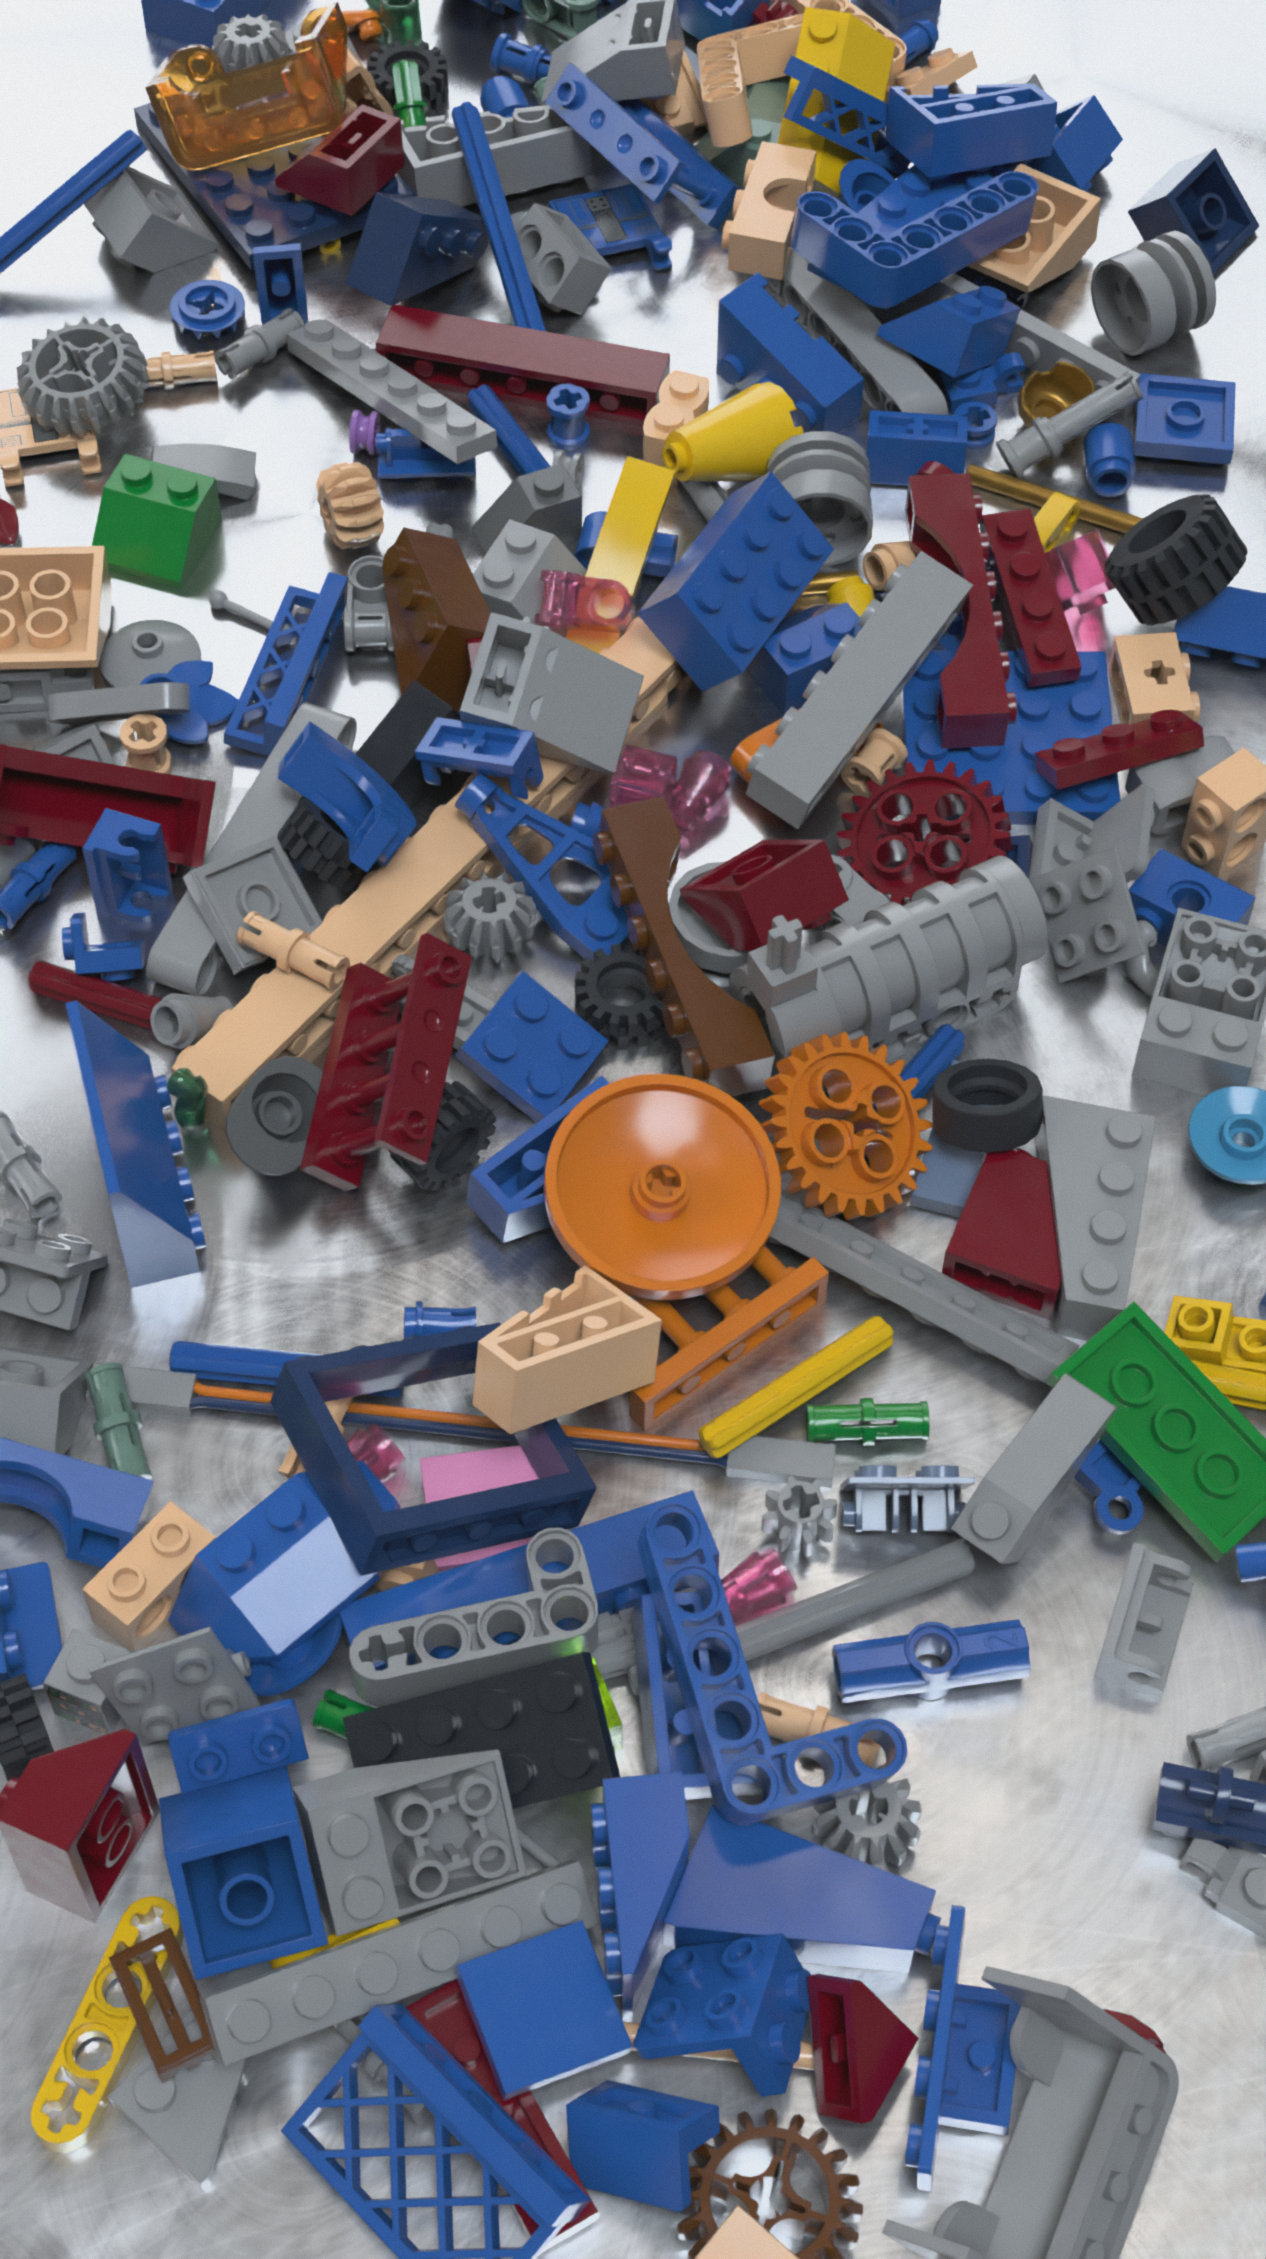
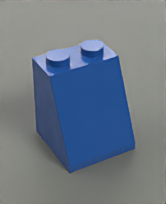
M287 1765L189 1793H177L159 1798L164 1853L195 1980L328 1945Z

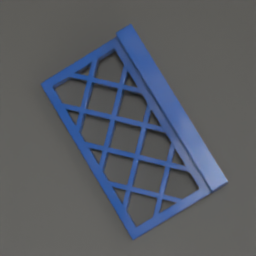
M402 2003L375 2005L358 2025L362 2031L361 2034L285 2124L281 2132L399 2259H500V2257L537 2259L566 2223L575 2221L590 2203L591 2199ZM371 2050L387 2066L388 2096L358 2097L357 2067ZM403 2083L414 2095L403 2096ZM343 2085V2098H332ZM423 2103L435 2117V2146L405 2147L403 2104ZM389 2105L390 2147L360 2148L359 2106ZM324 2107H344L345 2149H325L307 2129ZM450 2133L462 2145H450ZM470 2153L482 2165L483 2196L452 2197L451 2154ZM436 2155L437 2197L406 2198L405 2156ZM390 2156V2199H372L363 2190L360 2178V2157ZM335 2158H345V2169ZM498 2183L510 2195H498ZM519 2204L539 2225L522 2247L500 2248L498 2205ZM484 2205L485 2248L454 2249L452 2206ZM407 2207L438 2208L439 2249L419 2250L407 2237ZM381 2208H392V2220Z

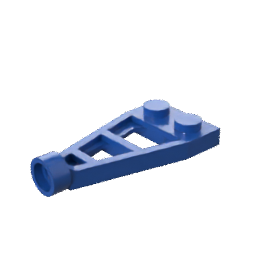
M480 773L462 792L455 803V807L471 819L470 823L515 882L523 881L525 895L533 898L536 909L559 938L584 959L587 957L592 962H594V952L600 948L603 949L607 956L611 955V945H622L629 937L627 928L628 916L624 906L618 908L614 903L610 889L611 874L607 864L600 865L598 863L593 848V839L505 793L485 774ZM488 804L494 808V811L490 814L484 809ZM526 826L552 844L553 849L538 865L529 863L510 843L509 836L517 827ZM561 860H574L595 871L600 878V886L582 905L575 906L566 902L551 882L550 871Z

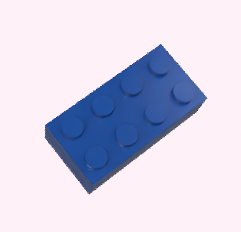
M771 471L730 494L637 614L702 692L745 671L833 552L834 548Z

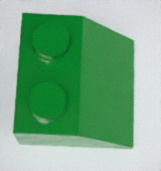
M124 454L103 488L91 546H105L110 570L182 589L222 522L216 478Z

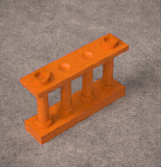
M764 1246L751 1265L770 1284L769 1288L753 1300L749 1298L742 1300L728 1284L705 1293V1296L725 1316L723 1321L706 1333L702 1330L696 1332L667 1300L640 1298L626 1294L662 1320L661 1329L679 1347L678 1353L661 1365L656 1364L655 1380L653 1383L629 1391V1416L645 1432L826 1302L829 1272L814 1257L798 1268H787Z

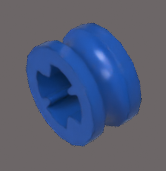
M976 401L963 403L957 407L954 416H967V449L979 450L992 444L997 425V413L988 404Z

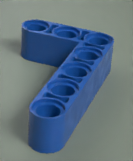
M1008 171L888 235L835 197L819 191L807 192L802 194L797 201L790 244L796 253L864 302L874 307L890 308L1024 235L1029 229L1039 185L1032 176L1026 173Z
M676 1501L666 1502L656 1507L641 1530L638 1539V1551L713 1801L719 1813L728 1821L739 1825L753 1824L874 1789L895 1775L905 1763L908 1753L907 1742L902 1731L896 1725L881 1718L868 1719L772 1747L704 1524L698 1512L687 1504ZM665 1525L676 1527L682 1532L686 1541V1547L681 1550L664 1548L655 1536V1529ZM684 1586L696 1589L704 1599L705 1609L698 1613L684 1611L674 1599V1590ZM701 1648L714 1650L723 1661V1674L719 1676L703 1674L694 1663L693 1652ZM718 1711H728L736 1715L743 1726L742 1738L738 1740L722 1738L713 1726V1714ZM869 1739L882 1747L886 1758L883 1769H874L862 1762L858 1755L859 1740ZM810 1757L821 1765L825 1777L823 1786L811 1787L799 1779L795 1769L797 1758ZM746 1774L759 1782L763 1794L760 1804L748 1805L742 1803L735 1796L732 1787L734 1776Z

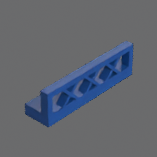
M791 55L783 73L800 82L783 117L899 175H902L909 169L906 157L892 145L875 152L872 133L886 127L887 103ZM813 89H816L822 93L825 111L807 118L802 113ZM834 99L841 103L835 105ZM855 109L859 128L842 135L838 116ZM868 116L875 120L869 122ZM828 122L829 128L823 126L822 124ZM861 139L863 145L857 143L856 141ZM895 156V161L889 158Z
M328 572L319 593L292 585L288 586L225 729L224 744L266 756L271 754L298 708L303 703H308L344 618V608L347 606L348 577ZM295 605L312 609L306 623L298 625L291 613ZM285 624H288L289 629L283 630ZM296 638L298 644L292 658L282 662L275 651L276 648L291 643L292 639ZM281 678L282 681L275 697L266 699L259 689L260 685ZM263 715L265 716L264 736L241 730L244 722Z

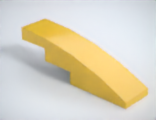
M627 456L598 536L565 638L599 654L602 649L611 647L622 637L641 584L643 570L657 535L659 520L674 482L675 470Z

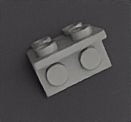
M4 1219L3 1225H0V1311L66 1330L78 1328L90 1272L105 1267L108 1255L91 1250L92 1241L74 1235L59 1234L56 1240L38 1235L39 1227L35 1224L16 1219Z

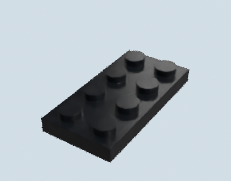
M590 1652L573 1654L343 1717L354 1768L498 1749L513 1810L603 1787V1779L620 1777Z

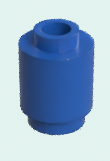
M507 76L493 77L482 87L480 97L482 111H490V113L498 114L505 118L513 117L515 108L530 107L521 86Z
M1103 423L1093 427L1086 433L1083 439L1087 481L1094 491L1101 496H1119L1130 488L1136 475L1131 432L1125 426L1117 423Z

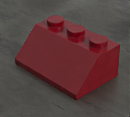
M127 1729L112 1732L31 1759L20 1778H11L0 1794V1830L26 1891L92 1923H96L160 1812L137 1734Z

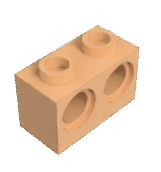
M1244 747L1197 778L1181 847L1187 852L1193 862L1202 865L1218 878L1262 850L1266 841V766Z
M170 1501L82 1589L92 1621L124 1648L130 1650L131 1653L148 1648L170 1625L168 1621L196 1554L214 1541L216 1536Z

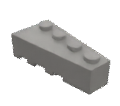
M548 105L515 108L513 117L505 118L501 115L490 113V111L479 112L504 196L514 193H528L534 188L554 183H569L578 177L592 174L590 143ZM443 115L426 117L427 125L404 128V121L401 120L405 166L398 174L414 191L416 197L448 200L460 207L478 204L454 123H445V116Z
M1042 1095V1124L1038 1135L1035 1136L1036 1150L1039 1152V1159L1047 1161L1061 1274V1285L1055 1307L1057 1334L1088 1341L1126 1308L1156 1116Z

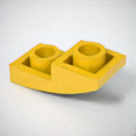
M1174 1295L1164 1333L1190 1360L1266 1374V1320L1234 1316L1233 1304L1229 1302Z

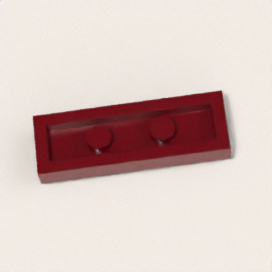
M1161 710L1153 713L1150 719L1131 725L1113 724L1102 729L1101 734L1084 739L1066 738L1055 742L1053 748L1035 753L1037 773L1059 790L1205 747L1203 727L1181 711Z

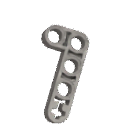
M547 1528L538 1532L530 1540L526 1549L529 1589L527 1593L377 1625L361 1631L354 1638L349 1648L353 1684L358 1696L366 1703L375 1706H386L581 1652H590L592 1654L598 1644V1603L583 1546L578 1537L571 1531L562 1528ZM557 1561L569 1566L567 1570L561 1573H549L542 1569L545 1564ZM564 1618H576L584 1623L581 1628L574 1631L559 1629L555 1624ZM509 1631L517 1633L522 1637L518 1642L511 1645H501L492 1640L497 1634ZM443 1645H449L459 1650L448 1659H437L429 1655L434 1648ZM415 1653L416 1664L409 1665L408 1654ZM385 1662L387 1669L375 1671L373 1664Z

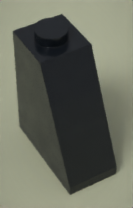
M415 680L355 753L399 794L410 810L460 771L453 770L452 773L442 772L440 767H438L441 784L439 786L431 785L425 781L420 760L416 759V748L437 717L460 720V716L451 706Z

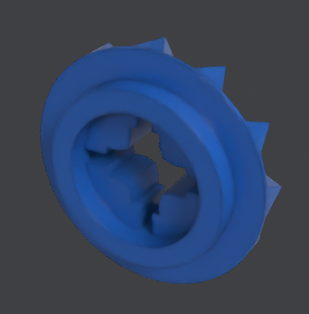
M200 280L192 282L179 289L172 297L170 302L172 323L178 324L181 334L194 332L198 340L206 334H213L218 339L221 331L235 332L237 322L245 320V299L239 289L224 281ZM212 304L215 305L216 310H211L208 315L202 314L206 313L208 308H211Z

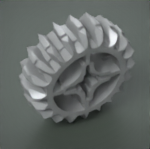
M85 316L75 325H70L65 320L63 328L55 331L47 327V335L44 339L33 338L32 350L21 352L22 362L21 365L16 367L17 391L28 415L32 417L34 422H39L46 432L55 429L63 438L71 431H74L82 439L87 431L95 430L101 436L102 427L112 424L119 428V417L122 415L134 416V404L144 402V390L149 387V376L146 368L148 364L144 352L140 350L138 341L133 337L132 333H126L119 323L109 325L103 317L93 324Z

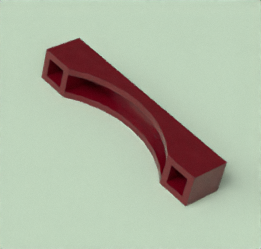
M970 473L909 476L905 515L910 548L917 554L920 551L924 552L973 584L960 612L964 638L954 658L941 672L935 710L941 749L1004 746L1008 724L1016 723L1017 704L1015 693L1006 692L1005 683H1008L1010 675L1009 656L1007 651L999 650L998 642L1002 641L1003 622L1001 612L993 611L991 602H994L996 597V580L994 571H986L985 563H988L989 538L987 532H979L978 525L982 523L983 516L981 494H973Z

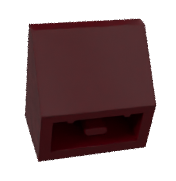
M363 104L327 129L275 178L276 187L353 216L405 166L401 119Z

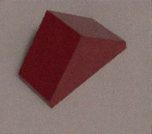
M823 1974L809 1975L807 1979L818 2114L860 2124L871 2122L919 2038L862 1981Z

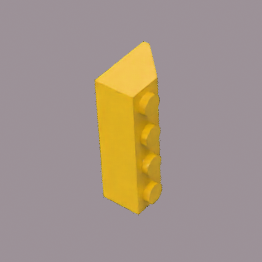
M805 7L795 57L885 102L895 52V43L851 13ZM792 77L783 116L800 82ZM813 89L802 113L807 118L825 111L822 93L816 89ZM834 99L835 105L841 103ZM855 109L838 116L842 135L859 128ZM868 116L869 122L875 120ZM785 117L782 118L777 144L816 151L813 192L827 193L837 199L841 193L839 178L844 166L855 159H869ZM828 122L822 124L823 126L829 128ZM879 130L872 133L874 149L876 148ZM861 139L856 141L857 143L863 145Z

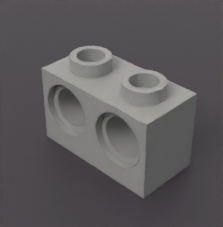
M534 203L516 230L530 281L539 291L538 299L551 310L561 312L562 309H566L582 315L612 268L566 214Z

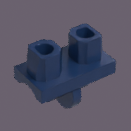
M1163 1762L1152 1829L1160 1830L1165 1836L1182 1840L1191 1837L1213 1841L1225 1845L1227 1849L1231 1846L1266 1854V1784L1233 1777V1768L1219 1766L1217 1773Z

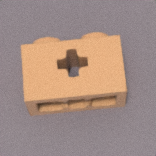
M1176 632L1114 636L1108 674L1120 724L1131 725L1150 719V716L1155 712L1169 709L1181 711L1196 723L1199 722V695L1197 691L1191 692L1189 687L1190 659L1187 652L1181 653Z

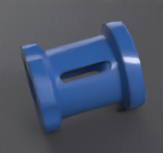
M561 384L552 388L550 394L546 397L547 410L551 413V421L547 427L548 441L559 449H578L584 446L590 437V427L585 420L586 410L590 406L589 394L584 388L573 384Z

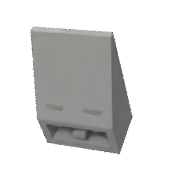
M629 0L553 50L541 101L542 106L547 105L545 103L547 97L569 62L576 65L617 103L622 100L638 98L657 100L667 95H675L685 45L677 0Z
M491 612L460 708V721L533 731L539 754L614 776L644 675L542 626Z
M1178 908L1141 1034L1131 1076L1205 1096L1224 1087L1247 1086L1266 1016V930Z
M498 1749L358 1767L292 1787L320 1908L336 1936L527 1876L502 1759Z

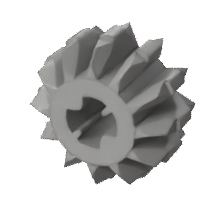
M247 14L245 18L240 19L230 17L229 24L217 26V34L213 36L214 45H212V52L222 79H233L237 86L246 82L251 83L254 87L257 82L263 81L269 84L272 82L273 76L284 74L285 65L289 63L288 55H290L288 40H286L285 32L281 29L279 21H269L266 15L256 18L250 17Z
M482 870L478 881L462 877L459 890L449 891L446 899L444 928L448 936L452 937V944L460 951L469 950L474 962L485 954L491 955L498 964L503 952L518 957L522 943L531 942L534 934L536 905L532 897L525 895L523 881L510 884L506 871L496 879L489 878L485 871Z
M885 1763L883 1765H880L877 1769H883ZM908 1778L891 1784L886 1781L874 1789L813 1806L819 1815L812 1819L811 1830L814 1836L826 1838L823 1847L841 1854L843 1853L846 1856L866 1862L880 1869L883 1867V1858L899 1867L905 1862L907 1855L904 1846H915L918 1844L921 1830L914 1822L920 1819L922 1807L920 1801L907 1799L911 1789ZM867 1813L870 1822H874L876 1824L866 1825L863 1816L856 1814Z

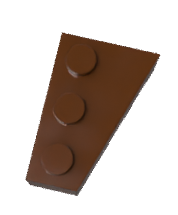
M403 527L394 545L387 549L382 565L401 696L415 680L458 713L470 680L466 639L484 636L491 612L456 539Z

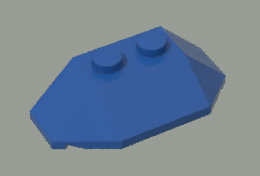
M363 1460L357 1461L383 1512L400 1509L401 1506ZM307 1472L293 1475L196 1554L168 1621L180 1636L211 1627L226 1650L231 1649L234 1654L244 1651L250 1663L279 1661L381 1578L382 1571L363 1576L360 1575Z

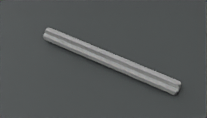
M957 1540L737 1625L735 1628L745 1660L754 1659L969 1575L975 1567L970 1548L965 1541ZM636 1664L628 1670L627 1678L634 1696L640 1701Z

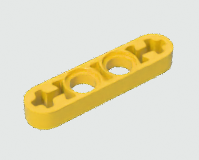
M149 1896L140 1898L132 1903L122 1915L35 2097L30 2113L32 2126L41 2143L53 2152L69 2153L77 2151L88 2143L108 2105V2095L115 2089L140 2036V2030L130 2007H113L105 2000L104 1995L107 1986L112 1980L117 1978L109 1957L142 1942L143 1940L137 1927L140 1924L150 1926L156 1917L161 1918L164 1930L172 1928L176 1940L181 1947L184 1934L179 1913L172 1903L162 1897ZM163 1949L153 1954L165 1982L172 1963L166 1949ZM138 1961L128 1966L131 1975L142 1983L140 1996L149 2015L157 1998L142 1963ZM100 2037L111 2042L113 2052L105 2066L93 2071L83 2070L77 2066L75 2055L77 2049L84 2041L89 2038ZM65 2076H69L83 2088L96 2089L93 2095H90L83 2088H80L73 2104L74 2111L80 2121L76 2126L65 2124L59 2133L54 2132L55 2127L48 2114L52 2109L63 2111L73 2094L69 2083L63 2082Z

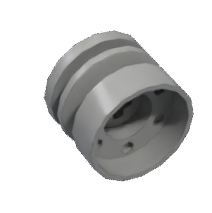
M1176 230L1161 234L1153 240L1145 241L1139 244L1137 249L1125 250L1100 261L1092 273L1090 286L1092 305L1098 322L1107 338L1120 351L1131 356L1142 354L1166 343L1170 337L1181 336L1188 333L1189 330L1204 326L1214 315L1217 302L1216 285L1209 262L1200 247L1188 235Z
M831 431L806 432L790 437L777 446L767 461V473L773 472L834 548L822 567H830L847 562L863 552L872 538L873 530L872 499L870 497V462L864 449L850 437Z

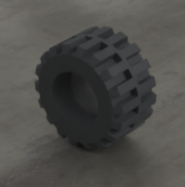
M1197 494L1173 501L1139 521L1112 549L1105 562L1104 567L1106 569L1104 571L1139 623H1146V625L1163 624L1197 610L1224 590L1244 565L1248 549L1215 498L1209 494Z

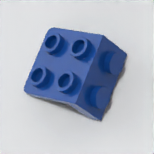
M783 1933L672 1949L662 1960L634 2039V2047L643 2059L732 2049L761 2097L785 2094L794 2063L798 2061L800 2056L801 2039L810 2012L807 1976L811 1974L803 1968Z

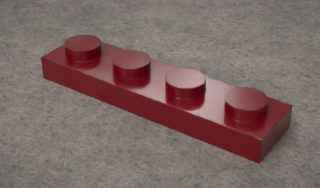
M1031 509L983 515L979 529L980 532H987L990 565L995 574L996 584L1028 686L1079 680L1082 666Z
M458 1979L451 1981L407 2006L406 2008L590 2198L531 2091L504 2101L502 2100ZM500 2185V2187H501L503 2193H504L505 2195H510V2194ZM592 2199L575 2221L566 2223L542 2252L599 2219L598 2210ZM510 2204L525 2233L530 2238L539 2225L519 2204Z

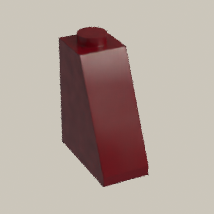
M1019 1148L1008 1151L989 1152L985 1157L945 1251L942 1273L996 1302L1051 1321L1060 1290L1061 1274L1047 1161L1033 1157L1027 1151Z

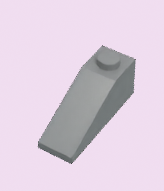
M1064 1374L984 1476L951 1529L1001 1564L1020 1562L1116 1413L1118 1407L1070 1375Z

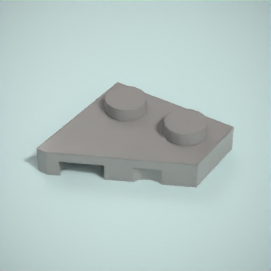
M191 2009L181 2021L192 2043L203 2038V2034ZM170 2031L160 2041L165 2055L178 2050ZM148 2054L108 2095V2098L116 2110L204 2192L212 2182L215 2173L213 2165L224 2132L229 2130L237 2105L235 2098L241 2081L246 2077L252 2056L224 2067L218 2064L217 2057L213 2058L209 2054L199 2059V2066L189 2071L185 2066L173 2072L174 2078L162 2083L151 2056Z

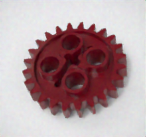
M928 759L924 771L916 773L911 762H906L905 776L899 778L890 769L885 770L887 784L883 786L869 780L867 787L870 797L867 799L854 795L851 798L856 813H843L841 817L845 830L837 832V839L842 849L837 852L838 856L844 859L870 886L885 895L890 902H896L902 906L911 902L915 891L938 881L952 885L959 881L960 874L965 869L996 856L1007 857L1006 851L1013 849L1009 832L1012 830L1009 814L1004 813L1005 807L1002 796L993 795L991 782L986 780L977 784L975 771L971 768L958 777L955 762L951 761L942 773L936 772L933 759ZM903 814L909 815L907 818H905V819H903V820H899V821H894V820H892L893 818L897 817L898 815H903ZM951 815H962V817L956 820H945L947 817ZM894 861H905L898 867H887ZM958 861V863L952 867H940L945 862Z

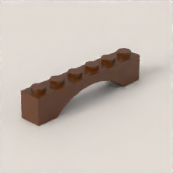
M664 796L602 809L599 832L593 834L595 856L600 865L607 864L611 874L610 889L614 903L618 908L624 906L628 916L627 928L630 942L635 950H642L646 959L645 974L648 986L653 994L660 993L664 1003L663 1018L666 1030L671 1038L678 1037L683 1049L681 1059L685 1076L710 1084L731 1097L768 1088L765 1081L771 1077L775 1054L756 1010L731 997L712 982L690 958L675 931L668 907V889L677 871L681 835Z

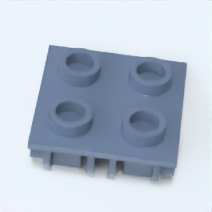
M891 1465L859 1466V1470L854 1471V1477H848L840 1485V1491H853V1502H842V1526H854L855 1532L886 1531V1496H890L891 1532H898L899 1496H908L910 1533H916L918 1526V1496H921L922 1531H946L947 1533H953L954 1530L951 1528L966 1506L965 1502H955L954 1492H961L975 1484V1477H959V1466L950 1465L922 1466L921 1470L915 1471V1477H897V1467Z

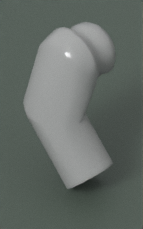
M1139 920L1137 923L1146 954L1122 962L1126 977L1152 999L1160 969L1151 962L1148 948L1156 945L1157 931L1148 921Z

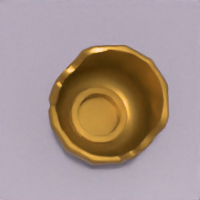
M1066 361L1057 362L1054 367L1045 372L1035 370L1020 389L1017 398L1019 416L1027 427L1030 428L1033 426L1032 420L1037 417L1042 418L1045 416L1047 419H1050L1095 392V383L1084 369Z

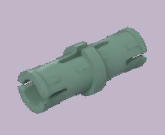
M106 1363L91 1368L90 1372L84 1374V1378L92 1398L97 1420L93 1424L96 1439L103 1442L110 1469L127 1472L151 1480L152 1473L145 1457L139 1432L143 1428V1422L140 1413L133 1410L122 1365L120 1363Z

